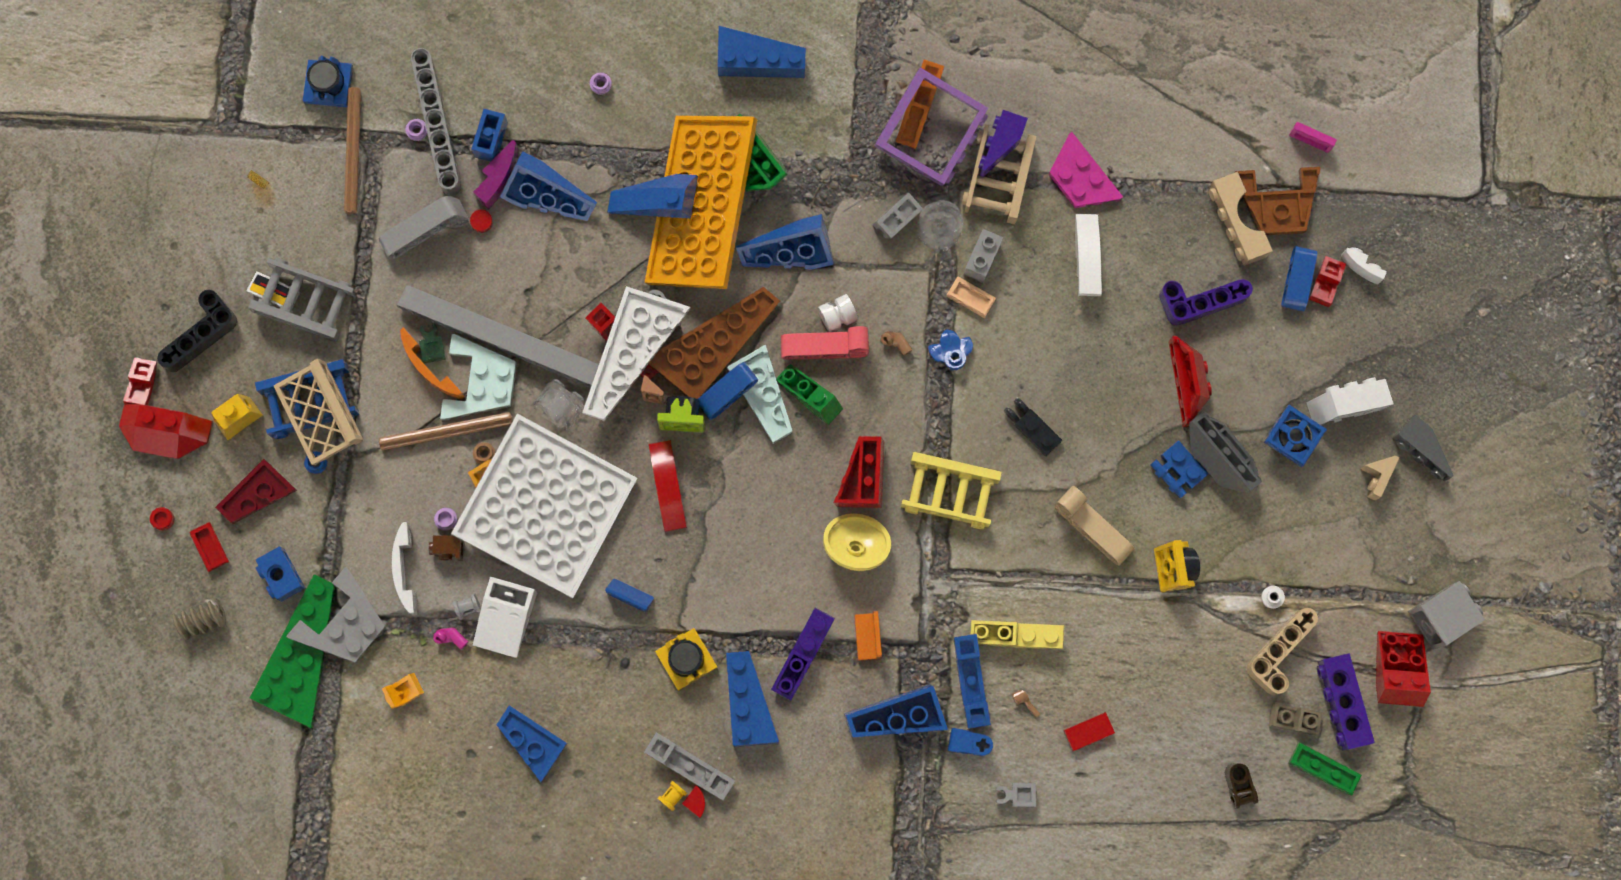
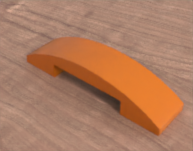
M403 327L400 330L404 349L419 373L439 391L462 400L465 396L448 376L440 382L418 358L416 353L421 347Z

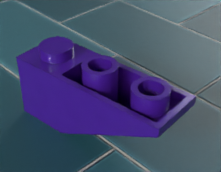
M1006 110L1002 111L1001 116L996 115L992 126L996 131L994 136L989 135L985 146L989 151L987 156L982 155L978 168L982 169L981 177H984L1019 145L1028 120L1027 117Z

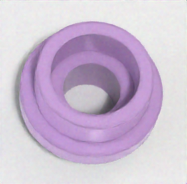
M596 73L591 77L590 88L594 93L601 95L611 89L612 82L607 74ZM598 82L605 83L603 87L597 86Z
M413 119L406 125L405 131L411 140L419 141L426 137L427 129L423 120ZM415 128L421 129L419 133L413 132Z

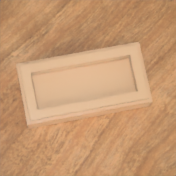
M959 276L946 296L983 318L986 317L996 300L994 296Z

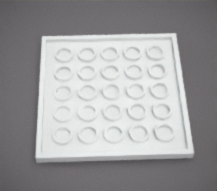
M517 414L451 534L573 598L637 478Z

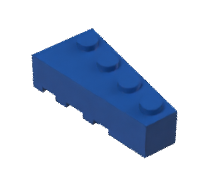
M750 652L726 653L733 747L778 744L779 740Z
M927 685L844 713L852 737L948 730L933 685Z

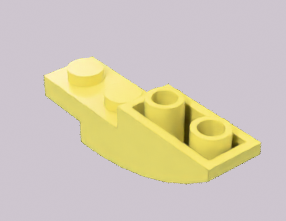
M971 620V634H977L979 645L1029 649H1064V625Z

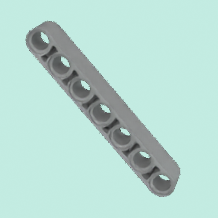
M418 48L412 52L411 62L438 183L446 195L454 196L460 192L461 182L435 66L429 51L424 48ZM420 59H427L424 64H418ZM424 79H432L429 84H422ZM431 98L437 99L432 105L426 104ZM434 119H441L439 124H431ZM439 139L446 140L441 146L435 145ZM443 160H450L447 166L440 165ZM448 180H455L452 186H445Z

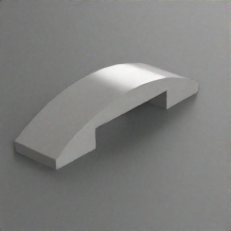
M657 732L644 753L721 800L725 799L735 782L734 779Z

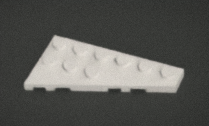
M626 286L582 413L605 421L689 312L690 307Z

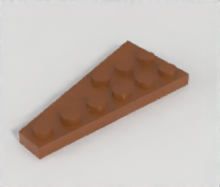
M762 287L661 348L648 365L684 395L698 399L778 305L780 300L766 288Z

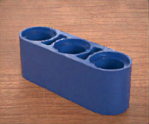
M1294 246L1282 297V307L1305 311L1317 259L1316 250Z
M746 362L738 364L698 398L700 400V408L709 420L716 418L758 382V378Z

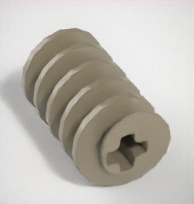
M216 599V606L211 601H208V609H205L200 604L199 612H196L191 607L190 615H187L183 610L181 611L180 619L175 613L172 614L177 633L183 639L188 640L191 635L197 637L199 631L205 634L208 632V628L216 630L217 625L224 627L226 625V617L220 601Z

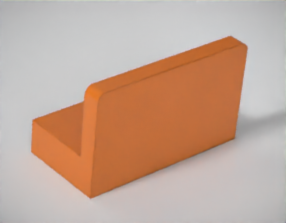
M878 611L854 615L858 661L881 659Z

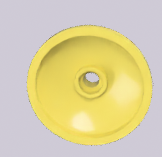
M854 513L841 515L827 525L823 536V545L828 556L838 565L854 571H866L874 569L885 562L890 553L891 538L886 528L872 517Z

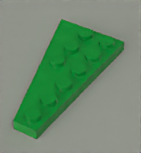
M315 574L309 582L250 696V699L310 728H313L314 723L313 717L317 705V693L325 652L290 640L286 636L300 620L318 635L329 624L336 586Z

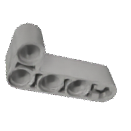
M444 196L379 237V241L388 259H395L446 227L458 228L465 225L469 221V217L459 199Z

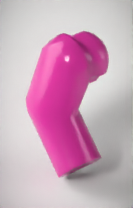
M455 628L439 629L433 635L435 643L453 642L460 650L469 643Z

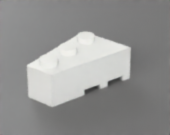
M1374 377L1362 381L1363 384H1358L1357 381L1345 384L1344 388H1339V385L1326 388V393L1306 402L1311 419L1322 426L1329 421L1334 420L1335 423L1341 421L1342 418L1358 417L1393 405L1386 379L1376 381Z

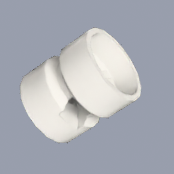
M847 294L836 298L834 304L827 302L818 307L820 317L828 332L840 329L843 323L849 325L858 321L855 308Z

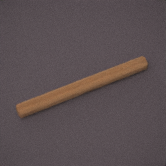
M350 87L348 89L344 211L346 214L357 213L361 90L358 87Z
M507 412L380 437L379 445L381 450H388L510 426L513 421L511 414Z

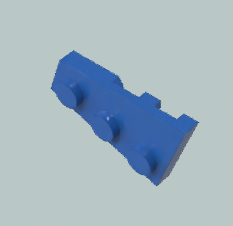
M510 705L496 724L542 783L568 743Z

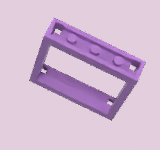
M919 68L874 147L940 186L944 185L945 182L949 184L955 174L952 171L956 163L960 165L966 156V153L963 152L967 144L971 146L977 137V134L974 133L978 125L982 127L988 118V115L985 114L988 107L926 70ZM923 79L978 111L941 175L887 143Z

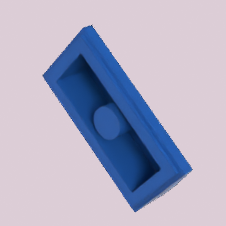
M613 579L605 589L607 595L645 613L648 612L654 600L653 596L617 579Z

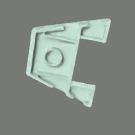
M452 334L449 354L452 356L472 357L467 400L443 399L440 419L446 421L455 417L469 416V414L511 407L516 361L456 334Z

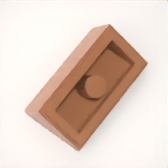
M644 375L641 386L643 400L664 405L666 403L664 392Z

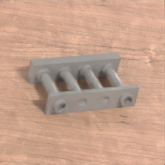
M268 258L267 264L270 268H273L272 274L262 299L258 301L251 299L248 307L250 311L337 342L339 332L335 329L336 326L334 324L345 296L354 297L356 294L354 289L351 288L352 285L341 280L337 283L289 266L287 261L280 258H275V260ZM284 272L295 277L284 305L278 309L272 307L270 301L280 276ZM304 279L316 285L305 313L298 316L292 314V307ZM324 287L337 291L326 321L320 324L314 321L313 315Z

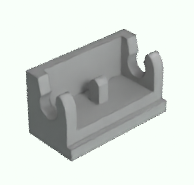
M908 192L872 225L884 233L883 237H890L891 239L923 208Z

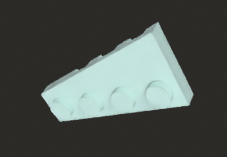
M766 345L731 364L727 369L730 372L738 364L746 362L758 378V382L744 394V397L774 444L791 434L792 428Z

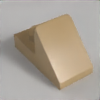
M1392 456L1367 464L1361 468V470L1376 477L1371 479L1367 487L1370 490L1368 498L1376 501L1382 497L1400 457Z

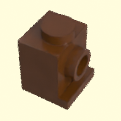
M433 535V542H429V555H434L438 557V560L443 561L452 560V557H455L458 561H463L464 541L456 536Z

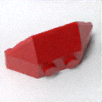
M1172 336L1168 343L1182 426L1184 428L1189 426V423L1195 419L1209 400V396L1212 395V388L1210 382L1207 383L1208 365L1206 361H1203L1202 354L1179 337Z
M124 404L119 427L133 451L180 459L208 443L213 421L175 410L143 404Z

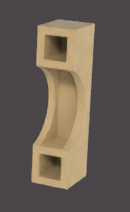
M1238 172L1214 180L1209 187V195L1211 200L1216 202L1218 216L1221 221L1225 222L1227 236L1236 247L1235 254L1237 259L1246 266L1267 258L1273 250L1265 232L1246 227L1238 216V202L1246 193Z

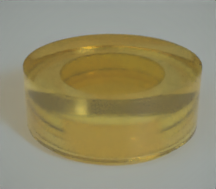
M252 170L247 175L248 179L263 189H266L270 183Z

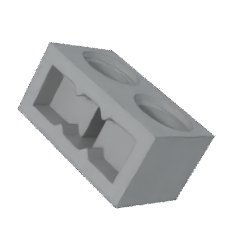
M983 229L963 275L984 283L1003 237Z

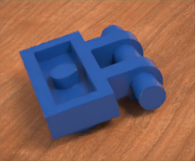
M1179 440L1161 455L1166 462L1163 466L1157 459L1150 464L1156 471L1155 475L1158 478L1161 477L1169 486L1168 489L1172 493L1175 492L1179 498H1182L1187 493L1181 487L1184 483L1191 490L1208 475V472ZM1170 468L1180 477L1177 481L1168 472Z

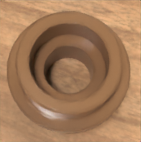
M482 442L473 449V458L478 464H482L492 459L496 452L491 444ZM484 450L488 451V456L482 458L481 452Z

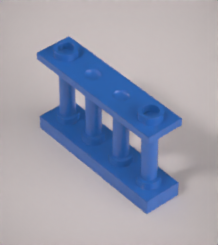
M343 359L326 363L354 419V416L360 415L359 410L355 406L349 407L342 380L344 374L349 373L348 365ZM299 371L255 382L257 392L268 398L274 427L266 429V432L271 438L283 439L288 437L289 433L296 432L292 423L283 425L274 385ZM312 372L304 376L302 385L309 384L312 387L314 381ZM289 384L283 387L282 390L286 389L289 391L292 398L296 385ZM315 392L316 406L321 407L324 397L322 393ZM298 394L297 400L301 401L300 395ZM296 402L294 407L295 416L302 418L304 412L302 404ZM325 411L321 422L322 425L333 422L332 413ZM318 416L307 418L306 420L316 423ZM305 422L303 430L315 427V425Z

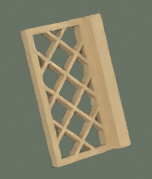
M316 359L310 362V366L274 385L312 465L322 462L353 444L357 445L364 441L325 361ZM312 372L314 377L312 388L302 385L304 376ZM289 384L296 385L292 398L286 397L282 390L283 387ZM301 387L311 390L307 403L297 400ZM315 392L322 393L324 397L321 407L312 405ZM296 402L306 405L302 418L296 417L293 413ZM310 407L320 410L316 423L306 420ZM325 411L332 413L334 418L331 427L321 424ZM305 422L315 425L311 438L306 437L303 433ZM320 427L330 429L326 443L316 440ZM335 431L341 433L345 442L338 446L331 444ZM315 442L325 445L322 455L316 458L312 452Z

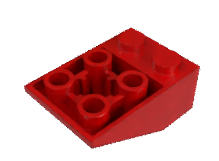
M1377 632L1376 692L1378 703L1424 707L1431 689L1423 634Z

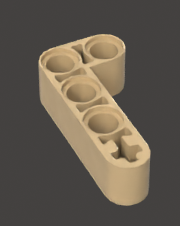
M1071 486L1054 505V508L1107 558L1120 566L1135 550L1134 546L1086 503V496L1078 488Z
M1304 608L1297 611L1248 663L1247 673L1270 695H1278L1288 689V678L1277 666L1318 622L1317 613L1313 609ZM1307 615V623L1300 627L1297 626L1304 619L1303 616ZM1286 630H1291L1294 633L1293 641L1287 640L1285 636ZM1271 646L1278 648L1279 656L1277 658L1270 654ZM1256 662H1260L1264 666L1262 674L1255 671ZM1273 678H1277L1280 681L1281 688L1279 690H1275L1272 687Z

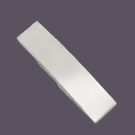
M1076 214L1075 247L1078 296H1101V251L1098 215Z

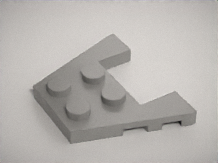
M345 567L332 582L334 586L350 598L319 635L300 620L286 637L356 663L385 626L349 569Z

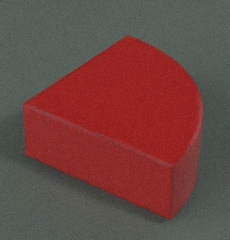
M696 785L682 804L699 818L704 813L705 798L701 789Z

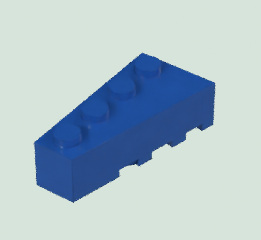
M719 26L718 76L805 78L806 48Z

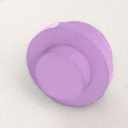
M442 508L435 514L434 522L439 529L448 531L457 524V515L450 508Z

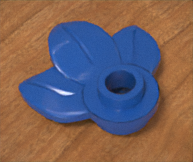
M947 329L941 334L940 344L929 345L928 350L936 362L945 363L951 370H959L966 364V356L972 352L973 343L970 337L960 339L954 331ZM959 357L957 360H952L951 358Z

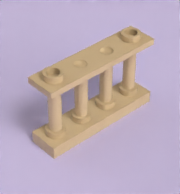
M985 124L984 130H979L976 141L977 144H980L970 189L969 192H964L962 205H965L964 213L969 212L970 205L1005 212L1004 215H1008L1007 223L1015 224L1019 214L1036 136L1028 134L1026 141H1021L1014 149L1022 154L1021 162L1017 161L1015 163L1002 160L995 166L1014 171V174H1018L1016 182L1008 183L981 177L978 175V166L985 143H987L989 137L987 135L989 125ZM975 184L1008 191L1009 194L1013 195L1012 201L1005 204L973 196Z

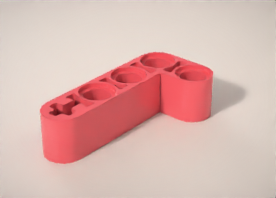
M850 327L848 332L781 335V358L784 360L863 358L869 354L868 327Z

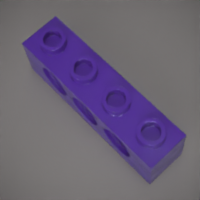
M1350 653L1318 661L1317 673L1319 678L1323 679L1325 686L1323 688V695L1330 704L1331 711H1329V716L1332 724H1335L1337 729L1335 737L1338 746L1342 747V751L1374 744L1375 741ZM1335 674H1338L1342 678V684L1340 686H1337L1333 682V677ZM1342 696L1348 700V707L1346 709L1342 708L1339 703ZM1347 719H1351L1354 722L1355 727L1353 731L1347 729Z

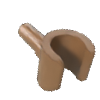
M1018 690L1012 694L1017 705L1024 702L1035 717L1040 715L1031 704L1025 691Z

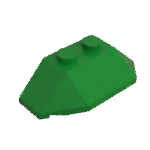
M757 131L755 132L745 187L746 192L772 189L788 175L784 165Z

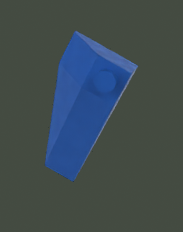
M673 174L613 190L610 194L607 212L610 214L691 219L698 176Z
M822 214L797 220L736 246L743 267L769 268L772 265L784 266V268L789 269L792 266L816 269L834 264L829 236Z

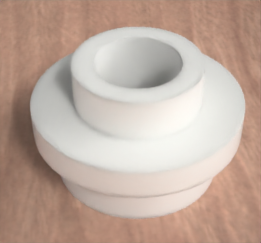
M1269 586L1263 590L1261 599L1266 607L1275 609L1284 603L1285 595L1279 587ZM1271 593H1275L1277 595L1276 601H1272L1270 599Z

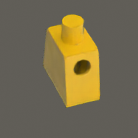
M241 394L234 395L211 412L215 424L227 440L263 416L253 400Z

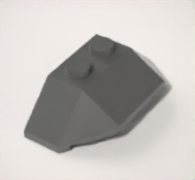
M1205 412L1189 423L1191 452L1219 486L1249 493L1262 482L1254 459L1225 424L1209 417Z

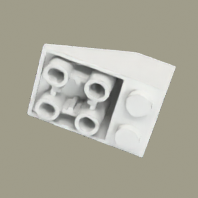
M490 577L483 598L473 646L517 658L537 596L536 590Z

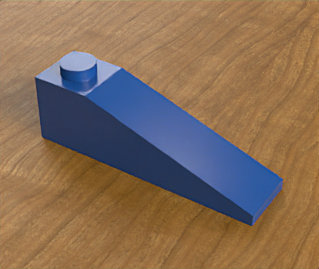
M523 151L500 198L520 208L527 209L532 207L540 209V212L547 213L552 211L560 213L565 217L588 221L597 204L594 199L543 161Z

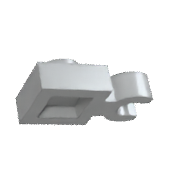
M1012 783V790H1008L1004 786L996 787V791H1003L1005 793L1004 799H998L996 803L1004 804L1008 800H1012V807H1036V783Z

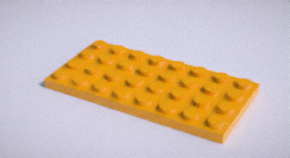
M676 115L664 177L673 174L697 175L696 191L691 219L657 216L644 282L647 285L727 289L758 121L755 117Z

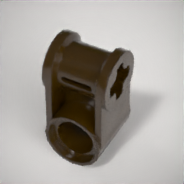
M1241 763L1228 765L1224 773L1233 807L1239 809L1241 805L1253 802L1257 804L1259 802L1258 795L1248 767ZM1236 767L1242 771V776L1239 780H1235L1232 775Z

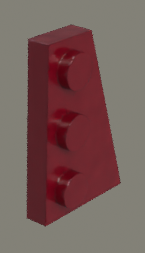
M263 459L215 508L230 523L234 524L298 490L271 464Z

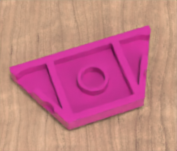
M1073 132L1069 133L1049 172L1052 180L1074 208L1100 205L1103 202L1121 201L1123 198L1121 193Z

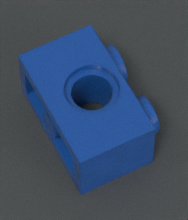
M483 109L471 148L475 158L491 162L499 154L508 125L505 114Z
M279 546L255 559L258 564L256 570L261 579H266L269 585L266 589L272 599L276 598L282 602L306 589L284 548ZM283 570L282 579L275 581V572Z

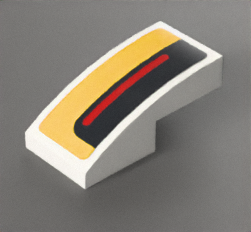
M256 272L247 292L262 299L270 277ZM278 281L270 301L272 305L279 308L284 305L290 286ZM298 292L294 304L296 303V301H297V299H298V297H299V295H300V292Z

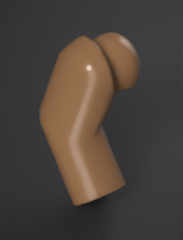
M887 331L881 335V342L884 345L898 347L903 356L912 351L903 334Z

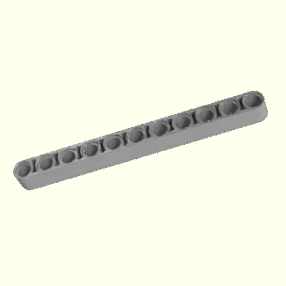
M406 285L397 304L398 308L586 387L591 388L599 364L408 285Z

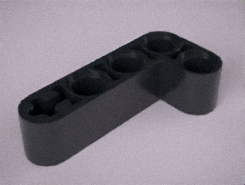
M210 289L204 290L198 297V302L207 315L158 353L157 361L167 371H179L235 328L237 317L215 291ZM215 298V303L207 306V301ZM228 314V320L220 323L221 317ZM207 328H211L210 334L206 337H202L203 331ZM189 342H193L192 348L188 351H184L185 345ZM172 357L171 359L173 362L169 364L168 359Z

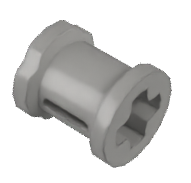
M472 594L471 598L460 602L453 601V606L459 620H463L464 616L475 612L479 614L481 611L476 594Z

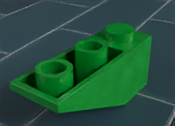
M789 364L776 378V381L828 425L843 410L835 395L792 364Z

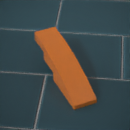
M925 59L921 66L922 69L941 79L945 67ZM923 79L906 108L895 142L917 148L937 91L936 86Z

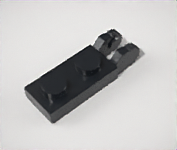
M1017 397L1014 400V404L1025 415L1020 419L1008 407L1004 412L1015 423L1014 426L1047 457L1063 440Z

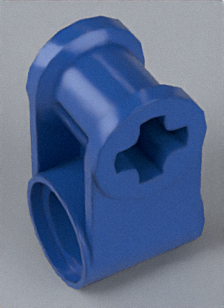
M951 728L947 751L985 756L992 751L993 742L989 736L972 733V731ZM981 739H985V744L989 745V748H985L983 752H980V748L976 746V742H981Z

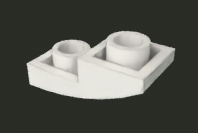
M1347 248L1342 253L1341 259L1355 273L1377 285L1384 280L1387 271L1382 270L1379 265L1373 263L1366 264L1368 255L1364 254L1362 250Z

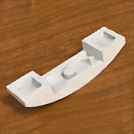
M403 522L398 529L393 545L392 574L394 585L402 604L414 616L417 615L416 592L406 590L403 549L412 548L411 526L407 522Z

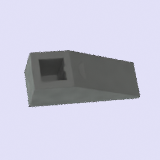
M1417 415L1410 417L1392 439L1396 441V445L1401 450L1411 453L1418 464L1428 467L1435 478L1443 481L1449 480L1454 475L1433 429Z

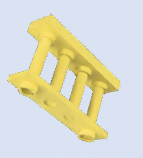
M913 452L910 464L915 465L916 473L909 501L902 500L901 508H905V512L911 514L923 512L971 523V527L982 530L984 527L990 526L991 520L984 518L991 486L999 483L1002 472ZM928 468L937 470L936 473L938 474L931 506L918 503L925 471H928ZM950 474L959 475L958 478L960 479L953 511L940 508L946 479ZM972 479L981 480L980 483L982 484L975 516L962 513L968 484Z

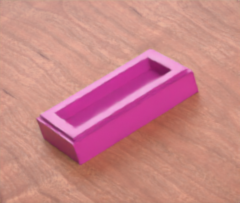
M1299 122L1295 123L1289 134L1291 137L1326 153L1332 150L1337 139Z

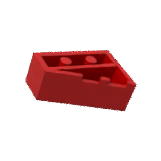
M881 436L858 437L849 466L833 502L837 507L882 508L885 442Z

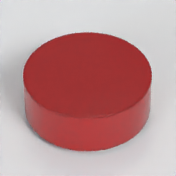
M480 209L472 213L470 224L476 232L484 233L491 229L493 219L488 211Z
M156 508L150 515L151 525L160 531L168 530L174 524V514L167 508Z

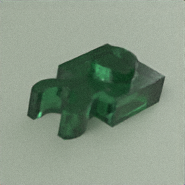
M432 323L433 329L431 332H425L423 325L420 326V332L424 340H419L424 364L446 360L442 337H436L438 329L435 323Z

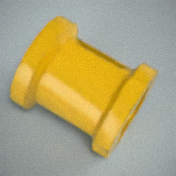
M672 781L667 791L657 799L671 811H674V806L683 796L687 795V792Z

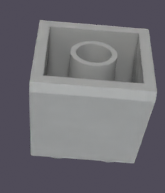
M1460 581L1451 584L1408 611L1433 650L1447 646L1485 620L1482 616L1483 611L1481 607L1473 602L1470 597V590Z

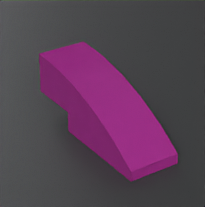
M514 140L482 170L486 179L473 191L475 198L488 210L502 194L515 167L519 149Z

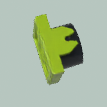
M686 396L667 397L665 413H658L657 421L659 428L666 431L703 433L705 431L704 416L699 415L700 400Z

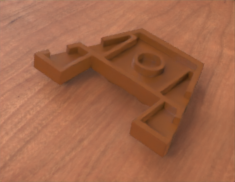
M1302 167L1299 169L1301 190L1257 192L1255 170L1235 171L1238 172L1246 189L1243 198L1258 231H1264L1266 235L1302 234L1306 232L1317 180L1321 170L1320 167Z

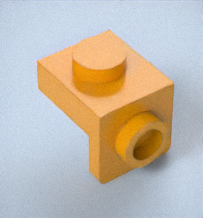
M415 673L408 674L394 684L382 688L385 700L392 709L404 706L424 694Z

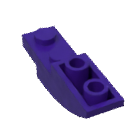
M816 607L814 608L771 688L772 691L792 700L835 620L833 616Z

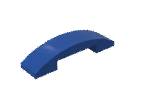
M977 634L954 637L959 684L967 727L969 729L991 725L988 703L985 697Z

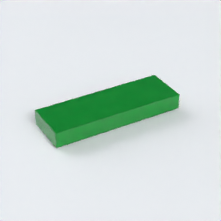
M1300 742L1297 744L1288 762L1292 766L1350 796L1353 795L1362 776Z

